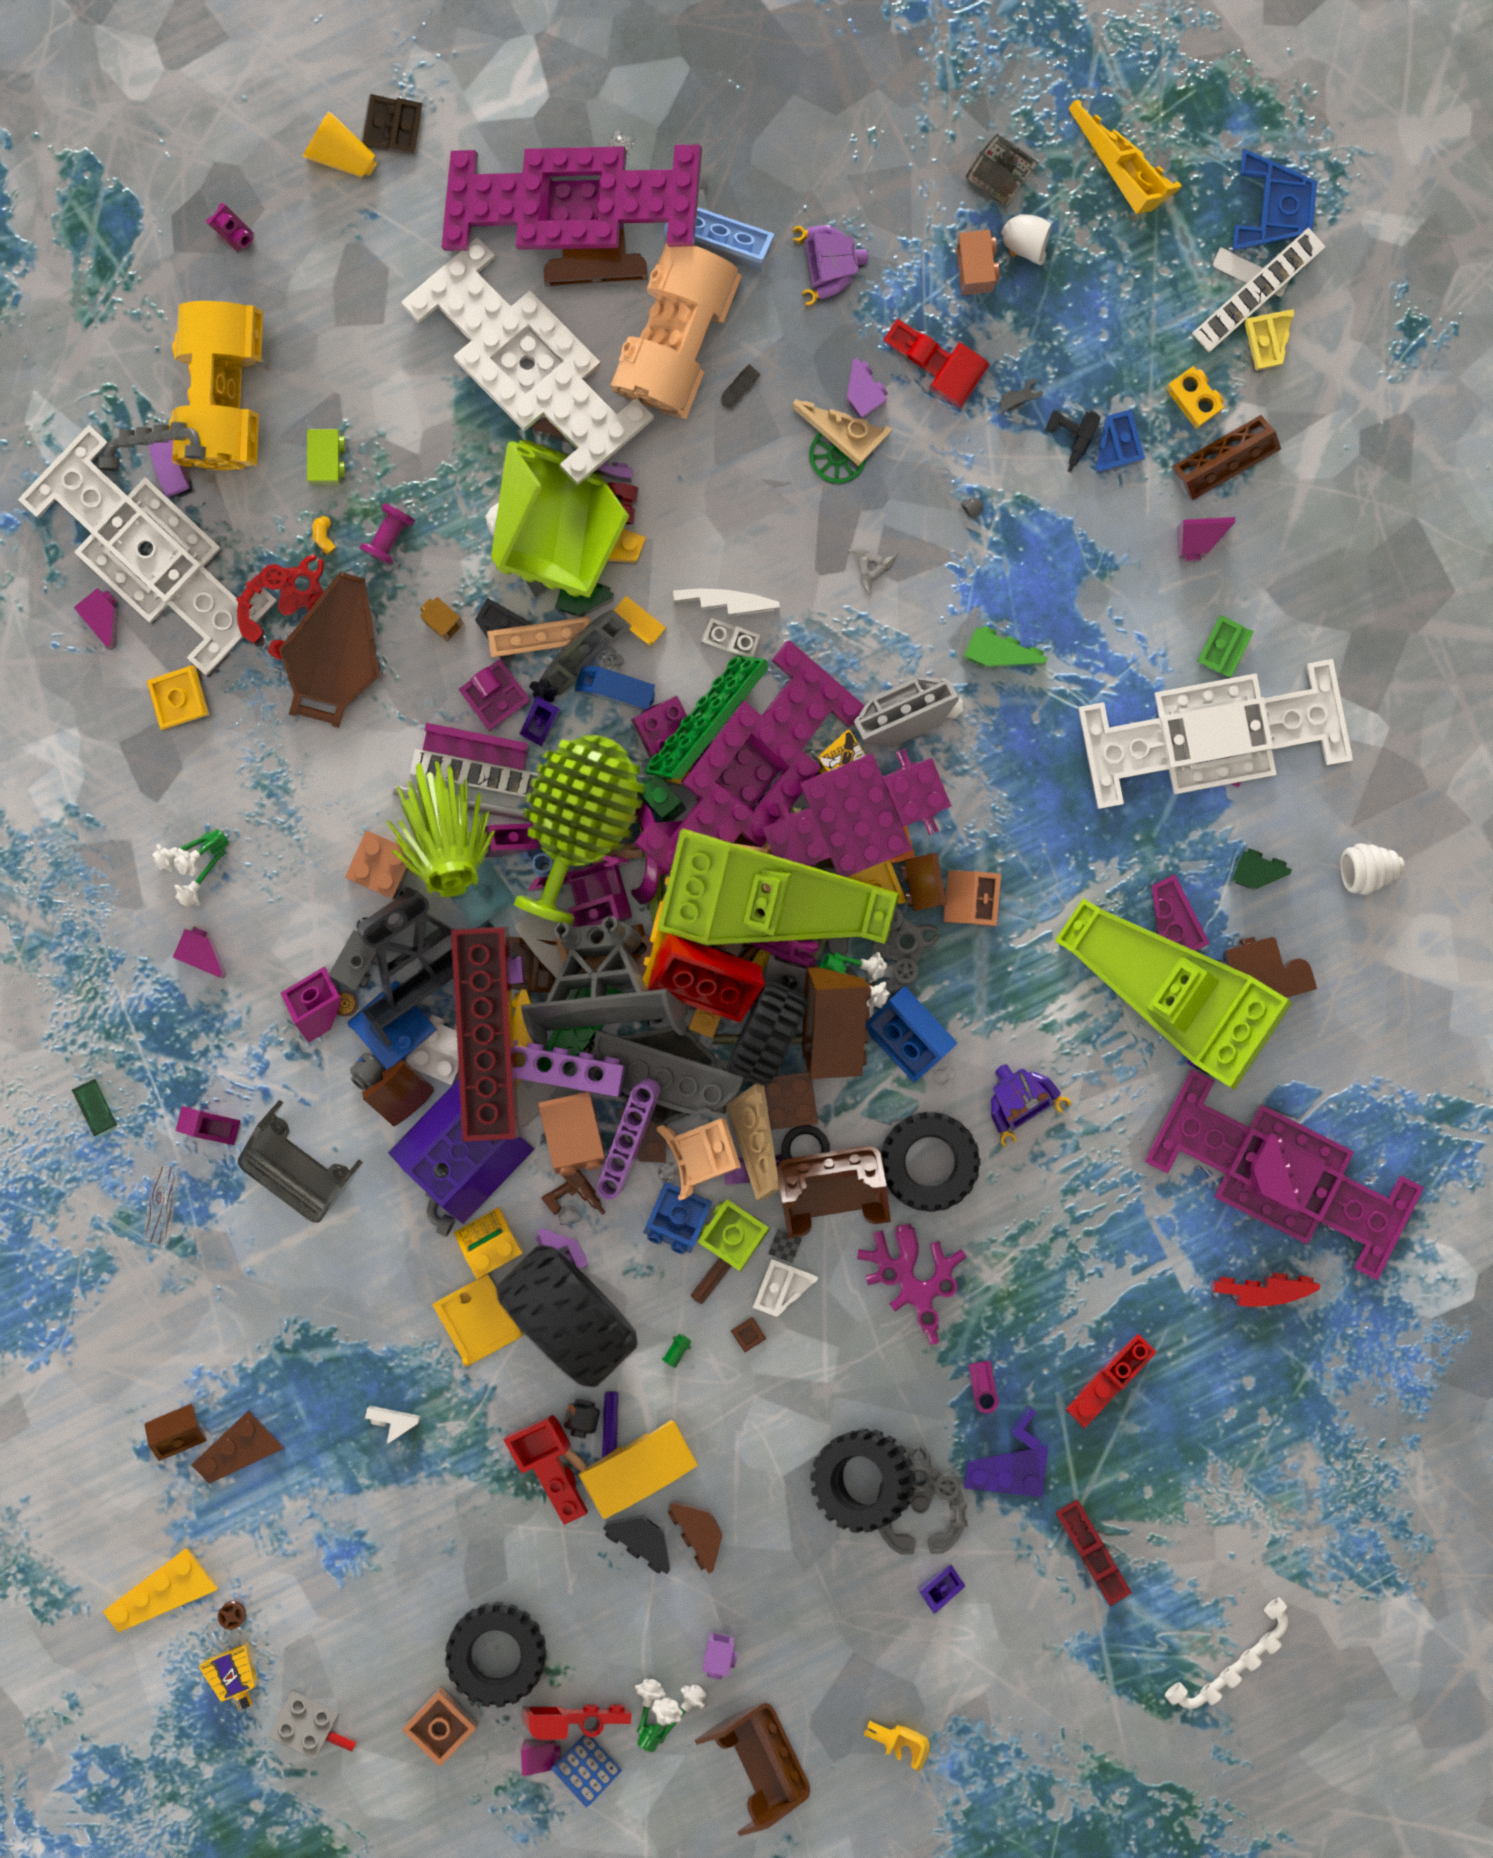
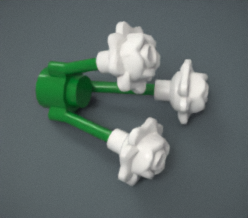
M215 829L212 833L207 832L200 838L178 849L174 847L168 850L167 848H162L159 844L156 845L157 851L153 853L152 857L159 870L167 869L169 872H173L172 865L174 863V867L179 870L180 874H190L193 877L199 872L196 861L201 858V855L205 852L211 856L215 854L196 881H192L189 886H174L178 891L175 898L180 904L188 908L192 905H201L197 894L201 887L200 884L218 860L226 854L224 849L229 846V841L220 830ZM202 843L203 847L199 850H194L191 853L187 851Z
M837 952L834 955L829 953L824 957L819 966L820 968L845 973L846 970L843 962L859 966V969L865 970L869 983L882 978L887 968V964L881 958L880 952L872 954L869 960H856L845 957ZM882 982L874 987L871 986V999H867L870 1017L874 1014V1006L882 1008V1005L888 999L890 993L886 989V982Z
M644 1679L640 1685H635L637 1693L643 1697L642 1705L644 1706L641 1722L637 1729V1733L640 1734L637 1744L645 1751L654 1752L659 1743L662 1744L666 1736L680 1722L686 1712H689L693 1707L704 1709L707 1706L705 1702L707 1694L699 1685H692L691 1687L685 1685L681 1689L685 1701L681 1705L682 1708L679 1709L678 1703L670 1698L656 1700L666 1696L660 1682L654 1679ZM652 1707V1711L657 1715V1724H648L646 1726L649 1708ZM668 1724L667 1727H666V1728L663 1730V1732H662V1730H661L662 1725Z

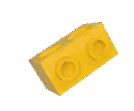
M1192 366L1169 383L1166 390L1197 430L1224 409L1222 404L1224 400L1218 391H1212L1208 386L1207 382L1209 381L1204 372L1200 369L1197 371ZM1187 380L1192 381L1196 386V390L1193 392L1186 391L1183 387V382ZM1201 401L1208 402L1211 406V411L1207 413L1202 412L1198 407V403Z

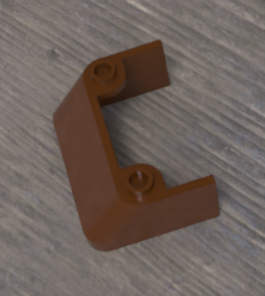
M768 1703L756 1705L720 1722L694 1740L696 1745L715 1740L722 1749L734 1746L751 1781L755 1793L749 1797L747 1809L752 1821L737 1831L739 1837L770 1828L807 1800L810 1795L808 1780L774 1708Z

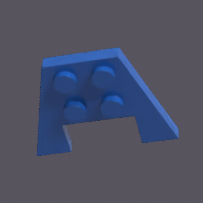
M1243 148L1239 176L1265 179L1260 227L1234 226L1232 252L1297 238L1308 227L1313 232L1318 181Z

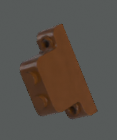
M620 229L618 248L563 249V257L550 259L543 270L546 287L648 280L646 260L639 253L627 254L625 251L624 229Z

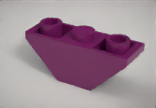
M1268 1134L1250 1167L1259 1194L1290 1210H1299L1298 1203L1302 1202L1297 1187H1292L1290 1178L1293 1177V1172L1289 1162H1284L1282 1153L1285 1152L1282 1139L1280 1137L1276 1138L1275 1134Z

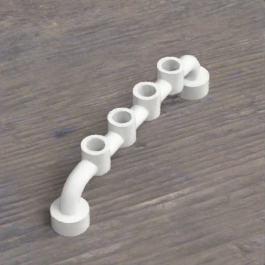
M1277 1597L1264 1608V1612L1270 1619H1278V1625L1272 1632L1266 1633L1259 1643L1252 1649L1246 1650L1236 1663L1225 1668L1215 1681L1205 1685L1196 1697L1187 1698V1689L1181 1682H1178L1165 1693L1168 1701L1172 1705L1178 1703L1188 1709L1198 1708L1205 1702L1214 1705L1221 1699L1222 1694L1219 1690L1226 1684L1233 1688L1242 1680V1677L1239 1675L1240 1672L1246 1667L1249 1671L1259 1667L1262 1663L1259 1656L1266 1650L1269 1654L1275 1653L1282 1645L1279 1639L1288 1628V1616L1285 1613L1287 1605L1283 1600Z

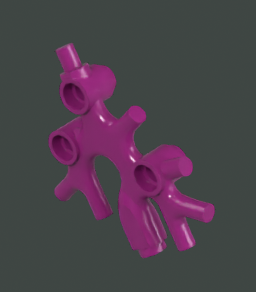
M911 1223L896 1226L897 1232L894 1233L900 1256L897 1259H892L889 1255L883 1230L874 1232L876 1249L874 1251L858 1249L857 1260L871 1261L879 1266L876 1273L865 1275L867 1284L872 1285L882 1282L885 1285H894L898 1283L901 1287V1292L896 1299L889 1303L896 1312L904 1305L912 1304L918 1313L917 1321L923 1333L927 1334L929 1345L940 1343L936 1331L939 1330V1317L932 1307L933 1299L936 1296L951 1297L956 1293L957 1283L952 1278V1271L957 1264L967 1258L966 1254L960 1249L951 1257H945L940 1241L930 1243L936 1270L931 1279L920 1281L913 1274V1268L919 1254V1243L915 1227H912ZM888 1269L894 1272L893 1277L890 1279L884 1277V1272ZM948 1281L951 1285L950 1289L942 1290V1283ZM924 1314H931L932 1320L930 1322H924Z

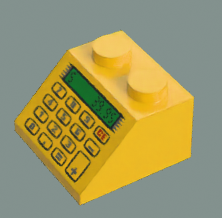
M499 1207L454 1232L461 1251L476 1279L524 1253L523 1248Z

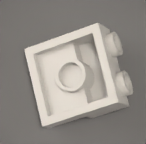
M431 1014L428 1020L437 1030L410 1053L405 1062L415 1070L453 1085L459 1071L456 1025L453 1029L444 1025L446 1020Z

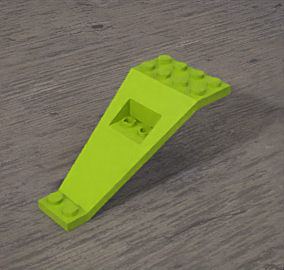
M1084 898L1055 940V942L1075 954L1193 1064L1233 1090L1237 1088L1293 1004L1289 999L1252 976L1104 911Z

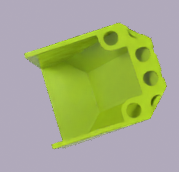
M526 439L520 440L519 443L509 442L506 448L491 558L497 566V570L506 575H511V573L520 575L522 579L528 582H534V580L542 582L550 589L556 590L557 587L564 589L575 597L582 595L590 598L629 515L599 472L595 470L577 486L560 469V464L570 454L536 444Z

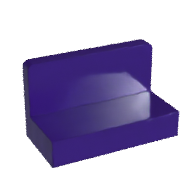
M1027 1405L1010 1428V1431L1015 1437L1035 1451L1040 1441L1025 1427L1036 1412Z

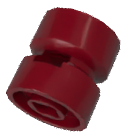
M607 483L618 501L623 500V503L620 504L629 515L625 525H633L636 513L633 504L637 503L639 488L624 483Z

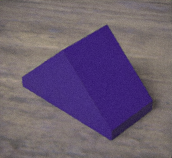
M537 696L519 734L542 747L561 715V710Z
M949 1565L917 1587L919 1593L934 1614L957 1595L965 1585L952 1565Z

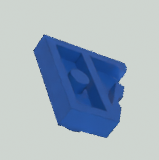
M1131 409L1105 417L1095 468L1096 473L1145 460Z

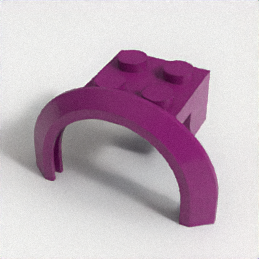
M644 801L641 809L636 808L635 814L638 815L637 821L642 832L649 823H653L671 838L683 822H655L648 805ZM647 854L643 881L637 889L631 890L632 896L640 905L650 903L654 898L658 887L659 875H669L665 869Z
M606 855L602 857L606 861L566 873L562 885H571L576 906L567 908L568 912L574 916L573 928L600 925L606 917L611 919V916L616 918L618 922L633 918L619 868L630 863L629 859L619 855ZM548 876L535 878L528 891L544 890Z

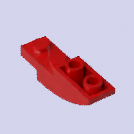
M1272 1272V1277L1265 1276L1264 1287L1261 1286V1281L1245 1280V1284L1235 1283V1278L1219 1276V1281L1212 1280L1211 1291L1236 1295V1305L1250 1307L1273 1306L1296 1301L1320 1289V1284L1314 1282V1277L1298 1275V1280L1288 1279V1274Z
M1137 1334L1079 1391L1078 1396L1066 1407L1065 1411L1082 1428H1086L1157 1351Z

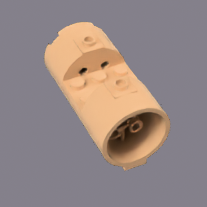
M665 243L659 261L650 274V281L647 287V292L656 299V302L650 309L649 320L646 327L642 330L640 338L628 336L627 341L623 344L619 364L610 384V387L613 388L612 390L630 401L637 398L643 406L646 405L658 409L660 413L686 419L705 372L700 369L701 366L695 359L709 323H724L742 277L738 273V268L728 260L697 246L669 247Z

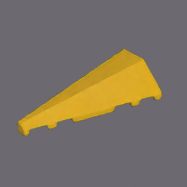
M1080 100L1073 101L1068 109L1136 215L1154 210L1180 190L1182 185L1178 181L1173 184L1163 176L1164 170L1160 166L1157 168L1152 167L1144 158L1145 154L1115 129L1110 132L1101 125V118L1097 114L1094 117L1089 115L1081 106L1082 102Z

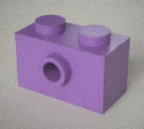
M709 1632L702 1672H707L708 1677L722 1679L723 1676L728 1677L730 1667L735 1668L738 1653L733 1652L735 1637Z

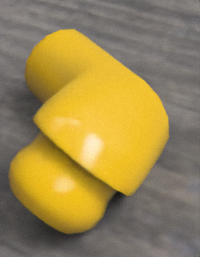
M321 516L313 522L312 539L328 556L337 547L327 537V529L331 525L330 519L327 516Z

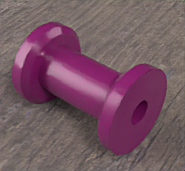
M384 503L381 509L386 516L371 544L363 543L359 549L374 559L391 566L393 558L388 554L401 530L408 526H413L416 520L399 509Z

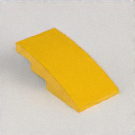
M670 1420L652 1433L643 1434L627 1446L618 1447L578 1475L601 1518L606 1519L667 1486L698 1465L675 1421Z

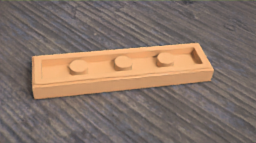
M590 616L487 631L491 657L566 646L583 628L591 623Z

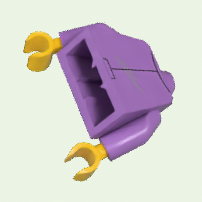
M830 225L809 227L808 230H804L801 226H795L792 230L793 233H803L800 238H793L792 240L798 245L806 244L812 288L817 287V290L814 292L810 289L802 292V296L808 293L813 295L812 301L804 303L806 306L814 305L819 297L824 299L842 291L851 283L852 276L858 273V265H866L868 263L867 250H855L854 239L851 236H845L843 232Z

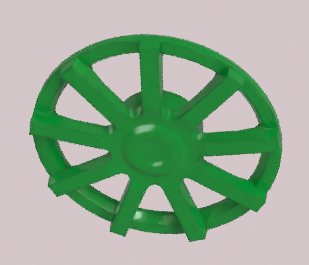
M819 432L813 439L809 450L810 463L815 473L823 480L834 484L846 483L855 479L864 469L867 458L853 472L847 464V461L851 459L833 443L832 446H828L822 442L820 438L823 435ZM816 443L826 449L827 453L814 455ZM828 459L825 466L819 470L815 460ZM831 465L835 466L834 478L823 474ZM841 465L845 467L850 476L839 478V468Z

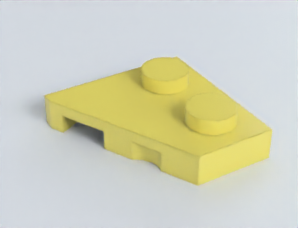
M1294 309L1244 320L1256 371L1283 364L1286 352L1285 346L1290 335L1289 328L1294 317Z

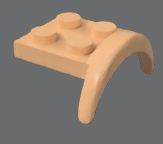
M726 1118L718 1119L680 1135L667 1126L661 1125L656 1127L657 1132L664 1137L670 1146L679 1168L681 1178L679 1200L688 1198L693 1193L695 1185L741 1168Z

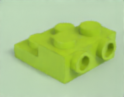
M726 1199L724 1203L720 1202L713 1212L714 1218L710 1224L706 1223L699 1233L700 1238L697 1242L742 1272L770 1228Z

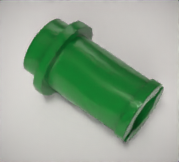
M678 1333L677 1337H673L672 1345L662 1358L665 1363L673 1368L677 1367L686 1350L691 1349L690 1344L692 1341L681 1333Z

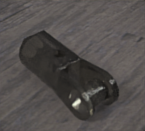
M748 364L721 396L722 405L732 407L761 374Z

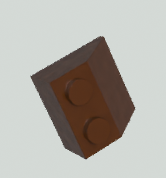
M937 852L904 860L905 866H900L903 882L908 881L909 891L905 892L907 906L913 907V912L945 906L947 903Z

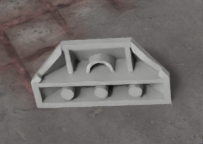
M916 677L870 698L859 717L854 720V723L864 743L894 747L940 726L958 702L959 697L949 678Z

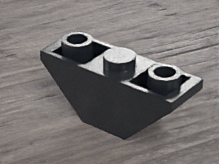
M644 1515L607 1521L603 1530L606 1531L605 1536L616 1544L619 1541L627 1546L626 1551L635 1558L639 1559L642 1556L649 1561L647 1566L656 1573L660 1574L663 1571L668 1574L671 1566L665 1531Z

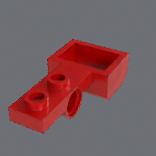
M898 318L883 339L884 343L933 375L935 379L929 386V389L959 409L963 407L990 366L987 360L960 342L951 354L939 347L935 340L923 333L917 332Z
M549 1415L505 1436L503 1441L520 1472L525 1473L531 1469L534 1470L563 1525L588 1513V1509L576 1489L574 1474L568 1466L562 1464L559 1456L567 1453L571 1444L554 1415Z
M594 1704L583 1705V1709H563L561 1706H522L523 1724L531 1735L539 1740L566 1739L568 1736V1724H577L586 1736L596 1737L603 1731L604 1724H631L632 1713L625 1709L624 1705L619 1704L609 1705V1709H599V1706ZM595 1717L596 1725L591 1729H586L584 1727L586 1719Z

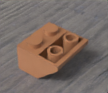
M948 870L945 894L947 904L944 906L943 922L990 927L997 926L1001 874Z

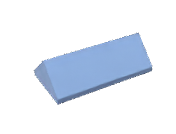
M697 207L694 246L710 251L728 261L762 272L774 233ZM668 223L664 227V239H667Z

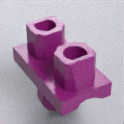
M223 202L219 205L215 214L205 221L236 252L240 248L246 249L253 241L252 234L254 232Z

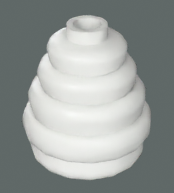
M1363 843L1356 844L1353 847L1347 848L1342 853L1340 861L1342 881L1349 892L1368 895L1397 880L1401 872L1404 871V860L1393 850L1388 851L1382 847L1378 848L1375 845Z

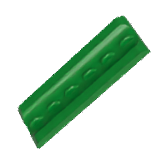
M739 655L732 658L722 675L712 682V687L697 701L693 711L683 718L680 723L681 726L677 731L667 738L665 746L661 751L651 758L649 766L644 772L649 775H659L671 779L682 778L768 669L766 659Z

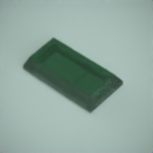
M96 1079L72 1089L93 1136L117 1126Z

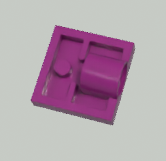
M501 659L476 673L469 682L458 689L489 731L531 702Z
M677 695L650 707L648 710H644L641 714L631 719L650 759L661 751L665 746L667 738L677 731L681 726V721L687 716Z

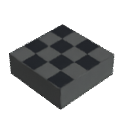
M777 1230L768 1254L793 1263L802 1239L798 1237L788 1239L786 1232Z

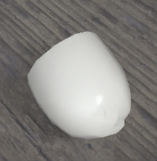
M1019 214L1011 218L1004 225L1001 232L1004 244L1009 248L1011 256L1014 258L1016 255H1019L1033 263L1044 264L1046 258L1045 249L1049 240L1052 223L1041 217L1028 214Z

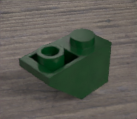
M596 583L590 598L582 595L575 597L564 589H560L555 608L558 611L583 617L613 602L615 595L613 592H610V587Z
M1248 848L1247 852L1241 851L1239 853L1229 881L1255 890L1291 874L1292 869L1287 868V863L1282 860L1272 858V861L1262 858L1263 853Z

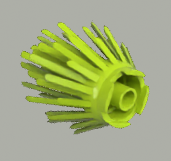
M435 761L436 780H434L431 772L427 773L428 789L422 764L418 763L416 765V777L422 810L412 782L407 781L410 801L405 798L402 788L397 786L402 803L401 807L415 840L404 822L399 820L398 823L415 852L391 821L386 820V824L397 837L395 841L411 862L397 850H391V852L406 864L404 865L425 882L427 891L430 894L434 891L439 892L441 897L458 896L466 893V887L470 886L473 882L474 886L478 883L477 870L495 834V830L490 832L485 842L487 833H484L490 811L482 814L480 819L478 814L481 793H478L471 831L468 832L467 778L464 780V786L460 783L459 795L455 796L451 765L449 764L447 767L448 790L444 777L442 778L440 764Z

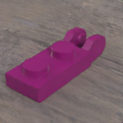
M811 939L748 943L787 961H794L806 967L814 966L816 957L812 954L816 953L819 948V944Z

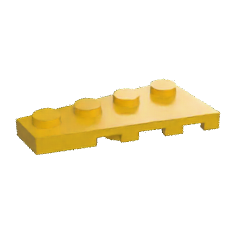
M187 1547L105 1609L103 1613L119 1633L214 1592L219 1588Z

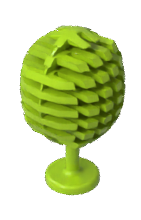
M597 735L581 736L582 738L573 741L562 739L558 745L561 748L556 752L547 750L542 757L549 760L546 764L538 763L535 771L540 774L538 778H532L530 786L534 788L533 793H527L525 801L531 803V809L523 808V816L529 818L533 823V827L528 828V836L538 839L542 845L540 848L554 862L541 898L538 900L520 895L515 898L513 904L534 915L561 924L565 922L570 926L574 922L573 914L555 906L569 865L586 866L594 861H606L602 857L610 855L608 853L612 850L622 851L627 845L620 841L624 837H631L633 832L630 829L631 823H636L638 815L635 814L636 808L641 809L643 801L637 798L638 792L646 794L645 785L638 783L636 779V774H640V766L631 763L626 755L628 753L620 744L607 737Z

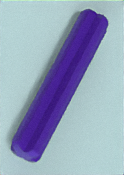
M606 1391L604 1394L602 1458L617 1449L619 1394L616 1391Z

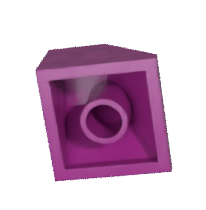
M1235 517L1182 520L1177 527L1179 558H1186V562L1201 561V557H1205L1236 522Z
M325 966L280 993L294 1024L308 1043L331 1030L341 1003L339 993L331 977L328 976L329 973Z

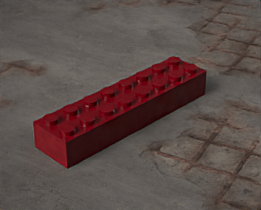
M508 927L451 930L462 1142L516 1139L519 1137Z

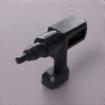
M1053 410L1045 428V431L1054 433L1058 425L1071 431L1069 436L1075 438L1069 458L1070 465L1067 470L1069 473L1079 463L1081 456L1085 455L1099 425L1101 417L1094 411H1086L1081 424H1078L1066 418L1060 412Z

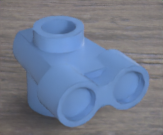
M541 848L523 852L525 860L530 861L538 877L549 876L554 860ZM549 864L546 870H541L543 865Z

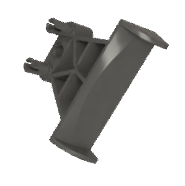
M611 916V919L606 917L600 925L575 928L569 927L565 922L555 925L554 935L561 940L563 947L569 952L546 1002L521 1005L524 1023L533 1043L543 1045V1050H546L547 1031L662 1018H668L678 1035H685L686 1005L666 989L648 991L632 954V952L639 948L641 936L625 922H618L613 916ZM607 956L597 969V972L585 959ZM581 966L585 969L587 974H578L581 969ZM633 983L636 991L635 993L607 996L608 985ZM591 987L590 998L566 1000L570 990Z

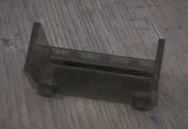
M279 1099L255 1127L238 1158V1165L246 1174L306 1219L319 1223L351 1183L363 1162L359 1159L350 1170L342 1164H332L328 1169L287 1139L290 1134L288 1124L285 1120L276 1116L284 1103Z

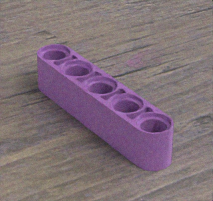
M643 1079L633 1088L597 1185L598 1193L604 1199H614L627 1185L660 1095V1085L654 1079ZM641 1088L647 1089L650 1092V1097H645L641 1092ZM633 1111H636L641 1115V1121L635 1119V1117L633 1116ZM624 1134L631 1136L633 1143L627 1142ZM616 1157L621 1158L625 1166H620L616 1162ZM607 1181H613L617 1189L611 1188Z

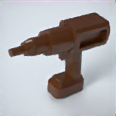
M580 1169L576 1170V1173L573 1175L563 1176L567 1182L541 1198L552 1213L556 1215L561 1211V1205L557 1200L567 1193L573 1196L577 1192L584 1201L587 1200L602 1215L606 1213L601 1207V1201L595 1195V1189L587 1181L588 1179Z

